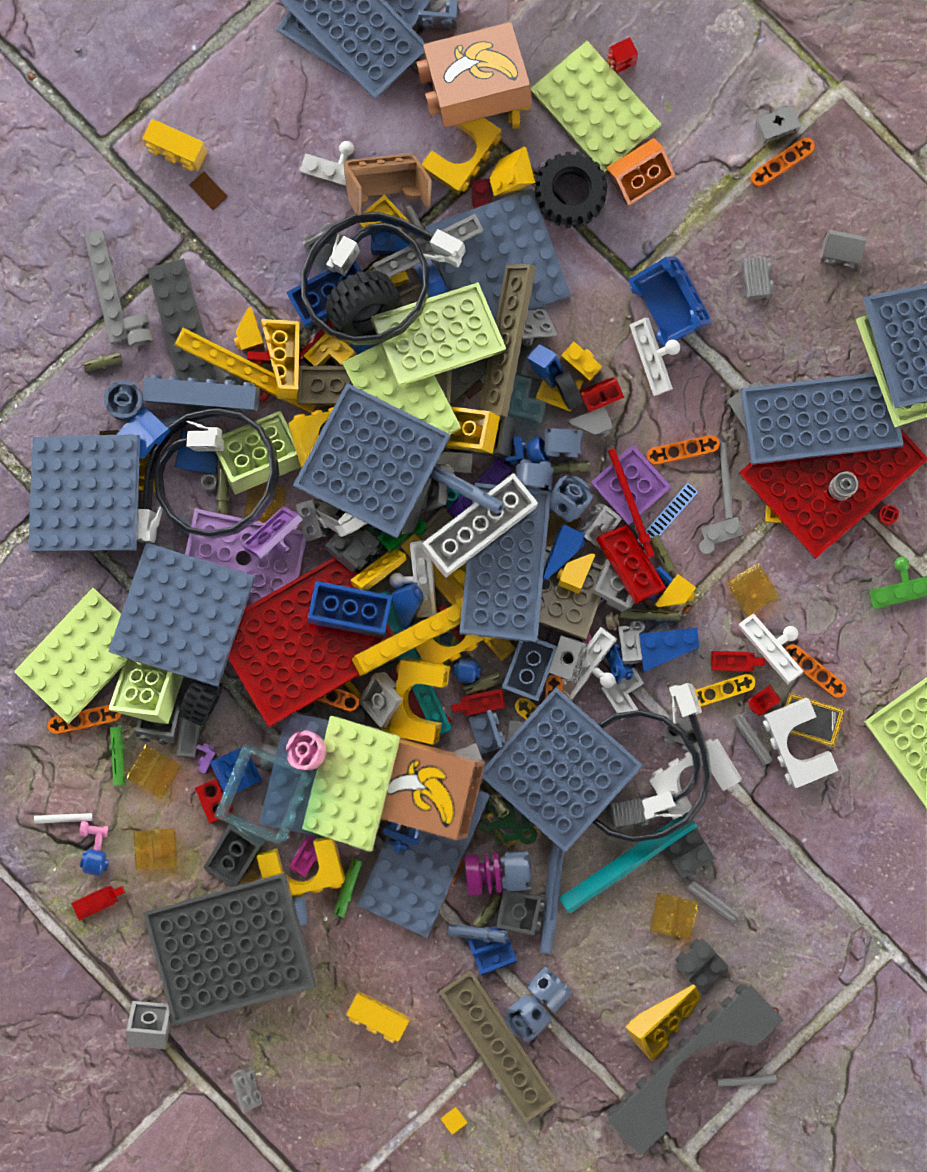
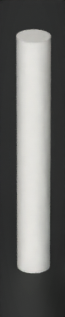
M92 813L34 816L35 824L93 821Z

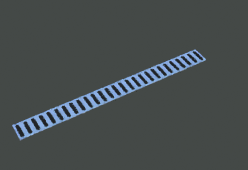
M689 483L682 488L646 529V533H649L650 538L658 534L660 536L698 493Z

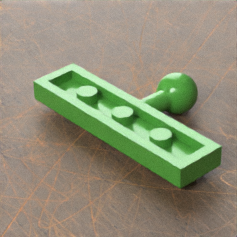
M905 557L897 558L894 562V567L900 572L902 582L868 590L872 608L877 609L927 596V576L910 580L907 571L910 566L909 560Z

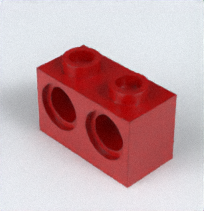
M629 37L610 46L606 61L610 69H613L616 73L636 65L638 52L631 38Z
M615 376L580 390L588 412L624 398Z
M218 779L195 787L209 824L233 815L231 810H234L230 799H226ZM210 786H214L217 790L214 797H210L207 794V789ZM217 804H222L224 807V812L221 815H217L214 811V807Z

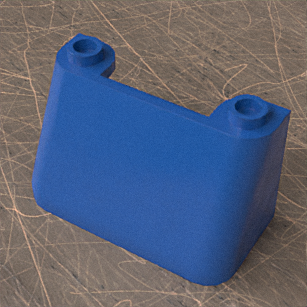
M665 257L628 279L633 294L643 297L659 329H657L656 339L661 345L665 346L669 340L677 341L711 323V318L682 262L677 257Z

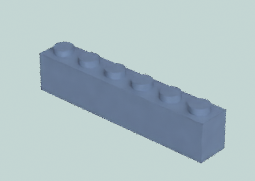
M151 375V378H144L142 401L147 403L258 412L260 389L255 387L254 383L244 382L242 386L236 385V382L233 381L217 384V380L206 379L205 383L199 382V379L188 378L187 381H181L180 377L169 376V379H162L160 375Z

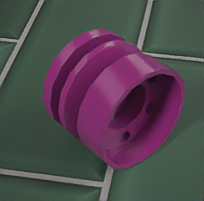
M498 852L493 853V862H489L488 853H485L484 863H480L477 854L465 855L468 895H481L482 886H486L488 893L492 894L491 885H496L497 893H502L503 872Z

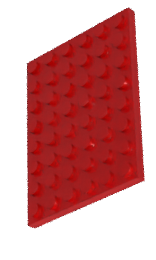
M901 429L902 447L751 465L750 462L738 474L810 555L816 559L927 461V457ZM850 472L858 480L857 491L846 500L839 501L834 499L829 493L830 482L839 473Z
M335 557L245 607L228 660L268 727L275 725L358 677L360 674L352 658L394 636L388 623L384 638L308 623L316 581L355 588L351 583V579L358 575L356 570L352 573Z

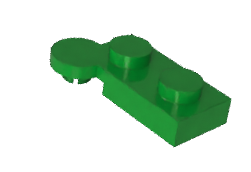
M418 520L414 532L400 533L398 538L383 532L377 538L391 553L413 533L415 535L425 533L427 525L423 520Z

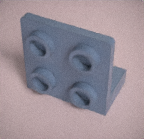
M458 0L446 1V13L418 11L419 26L425 29L439 27L445 31L457 29Z
M488 710L485 713L469 718L480 755L503 747L502 743H505L502 731H497L496 725L499 724L496 713L492 714L491 710Z

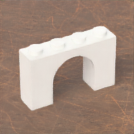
M808 698L801 699L763 715L765 719L763 721L764 728L767 732L770 731L772 738L770 742L773 749L778 750L780 756L777 759L780 766L785 767L787 774L784 776L788 785L792 784L794 788H798L838 771L833 756L829 751L805 760L794 758L788 751L787 737L790 731L795 726L816 717Z
M709 739L705 741L709 751L711 773L721 789L724 791L740 782L742 778L719 740L712 741ZM699 749V750H697V751H698V753H699V755H700L701 766H703V764H702V757H701V751H700V749ZM689 751L685 753L686 757L682 760L676 758L668 763L670 767L665 770L659 768L652 773L653 777L649 781L658 795L668 791H675L676 794L682 791L679 782L680 774L686 767L693 765L692 755ZM687 797L679 800L680 806L669 809L668 812L673 815H683L690 811L692 806ZM673 816L672 818L675 820L680 816Z

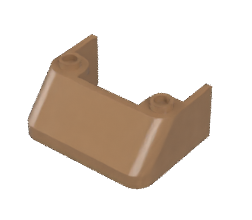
M399 154L354 159L344 163L348 200L357 216L361 215V206L368 202V196L402 193L409 200L421 198L425 206L430 207L432 180L415 155Z

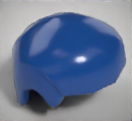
M541 436L531 439L526 447L527 457L532 463L539 464V462H549L551 460L546 456V452H543L545 441Z

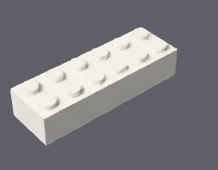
M514 473L487 493L505 503L502 512L496 514L475 502L423 542L422 550L445 578L536 509L538 502Z

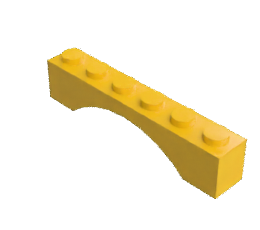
M457 604L355 655L352 661L360 676L418 645L459 626L461 611Z

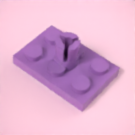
M283 506L253 533L242 546L246 551L260 559L267 556L273 547L277 549L278 553L283 554L291 547V543L285 536L290 531L295 530L303 519L299 514Z

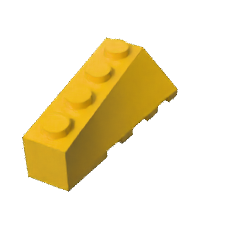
M261 319L277 382V399L296 400L299 372V321Z

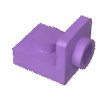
M206 743L203 746L198 744L197 748L206 752V755H202L197 764L200 766L198 770L207 774L211 767L210 762L215 759L217 753L213 751L214 747Z

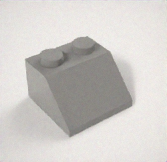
M829 230L824 238L820 260L825 261L824 263L827 265L841 264L847 269L857 268L862 259L867 237Z
M132 1002L126 1029L127 1046L166 1050L171 1016L168 1004Z

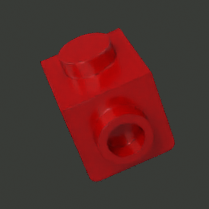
M268 346L267 353L248 351L247 360L258 366H263V363L271 364Z
M768 685L749 699L748 703L751 711L761 716L780 702L781 698L772 686Z

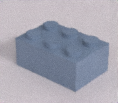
M537 639L536 643L519 641L502 689L538 702L557 646Z

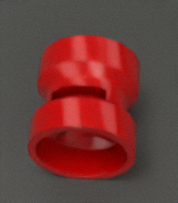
M885 505L877 513L879 523L885 526L893 524L899 517V511L893 505Z

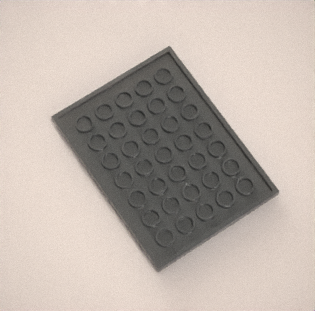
M286 872L143 912L173 1025L317 987Z

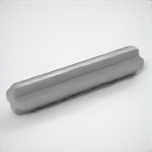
M739 714L734 717L733 721L762 764H769L772 761V757L744 716Z
M692 881L689 884V891L729 921L734 922L737 919L738 913L698 883Z

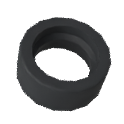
M568 371L554 377L558 391L569 410L583 404L580 392Z

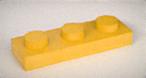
M397 548L391 553L389 551L351 579L352 585L360 590L367 591L371 589L376 583L408 560L406 554Z

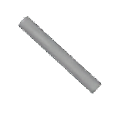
M776 1075L717 1079L718 1086L776 1083Z

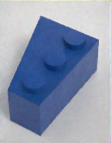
M697 628L639 634L642 673L699 648Z

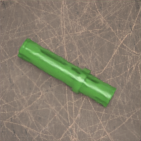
M111 727V745L109 747L112 752L113 785H125L123 757L125 744H123L122 727Z
M351 858L345 881L340 893L337 894L338 900L333 914L345 917L349 901H352L351 895L363 862Z

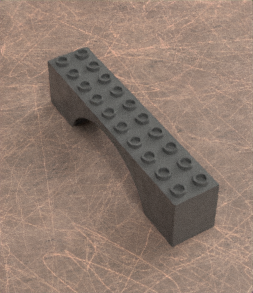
M748 982L746 984L741 983L734 990L736 993L732 997L728 996L720 1003L722 1005L720 1009L711 1011L706 1016L708 1020L703 1025L699 1023L692 1030L693 1034L689 1038L685 1036L678 1043L679 1047L675 1051L670 1050L664 1056L665 1061L663 1063L654 1065L650 1069L651 1074L646 1079L642 1077L635 1084L636 1088L632 1092L628 1090L621 1097L622 1101L618 1105L613 1104L607 1110V1120L640 1156L669 1129L665 1114L666 1092L671 1077L686 1057L703 1046L721 1041L742 1042L756 1047L784 1020Z

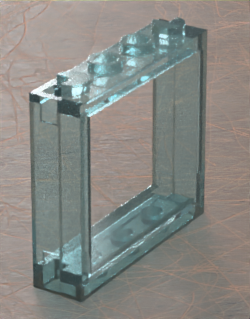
M248 743L244 744L214 817L275 844H280L282 841H286L289 835L288 826L296 818L297 813L295 809L303 801L304 795L302 792L304 787H308L312 777L309 776L311 771L297 769L283 758ZM252 753L301 774L278 834L228 813Z

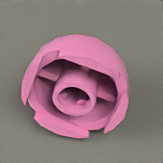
M297 732L290 738L287 744L286 751H288L289 755L287 759L297 769L313 770L319 767L325 759V743L320 736L313 732Z

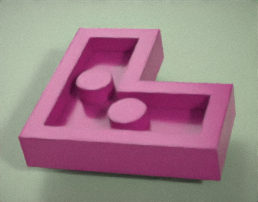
M311 835L306 836L289 865L290 869L304 877L308 874L315 861L318 862L314 847V840L317 838Z

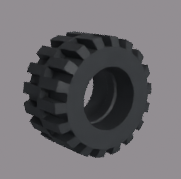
M193 680L181 704L180 717L199 726L204 725L220 698L223 683L220 682L219 686L216 687Z

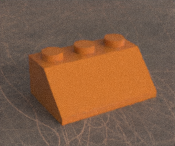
M654 138L606 168L614 186L628 206L676 177L664 147Z

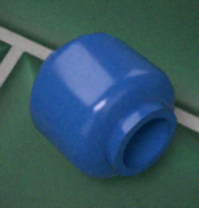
M460 657L453 663L452 676H455L458 682L473 683L476 677H480L481 666H477V660L474 658Z
M88 849L86 853L83 852L80 867L86 874L100 876L103 871H107L109 860L106 859L105 852Z

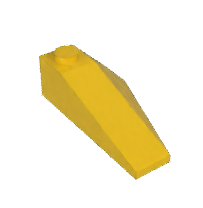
M692 985L640 1013L626 1026L631 1039L651 1061L667 1048L670 1036L673 1032L677 1033L680 1027L678 1026L680 1022L691 1014L701 1000L696 986Z

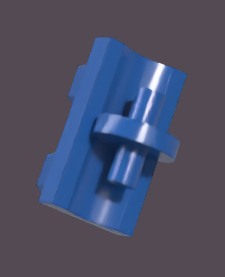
M390 821L388 827L384 828L383 834L397 838V841L390 838L388 844L393 845L394 852L398 853L400 848L403 850L408 849V845L402 843L403 841L413 845L419 844V829L408 827L406 834L399 832L401 824Z

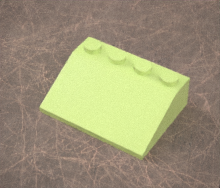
M281 411L254 421L265 429L277 450L279 476L300 468L290 428ZM247 424L223 434L221 438L224 440L223 451L215 452L234 494L236 495L267 482L270 474L268 450L257 430Z
M129 659L122 667L109 710L150 722L168 724L183 676Z

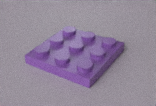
M632 445L618 458L638 512L641 515L665 494L671 486L639 450ZM610 464L590 484L629 526L634 520L613 464Z

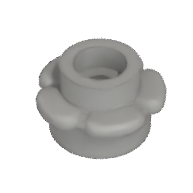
M210 473L202 476L200 480L201 488L204 491H215L218 478Z

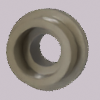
M611 611L605 615L608 629L618 630L620 625L619 616Z

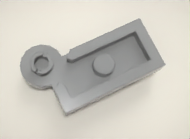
M738 517L701 528L704 540L700 542L699 550L703 554H710L714 550V544L743 536Z
M633 620L630 623V627L618 626L623 664L642 663L639 634L645 630V624L642 620Z

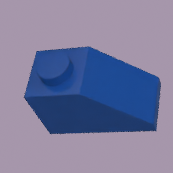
M387 232L371 234L372 255H392L409 246L397 235Z
M540 344L530 352L528 361L531 368L551 388H554L556 386L554 377L564 373L557 354Z
M417 583L397 588L390 594L404 630L414 623L424 601L423 592Z

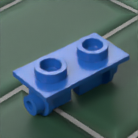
M614 643L605 655V658L610 665L617 684H619L623 678L626 680L632 679L633 671L630 664H623L621 647L619 644L615 645Z

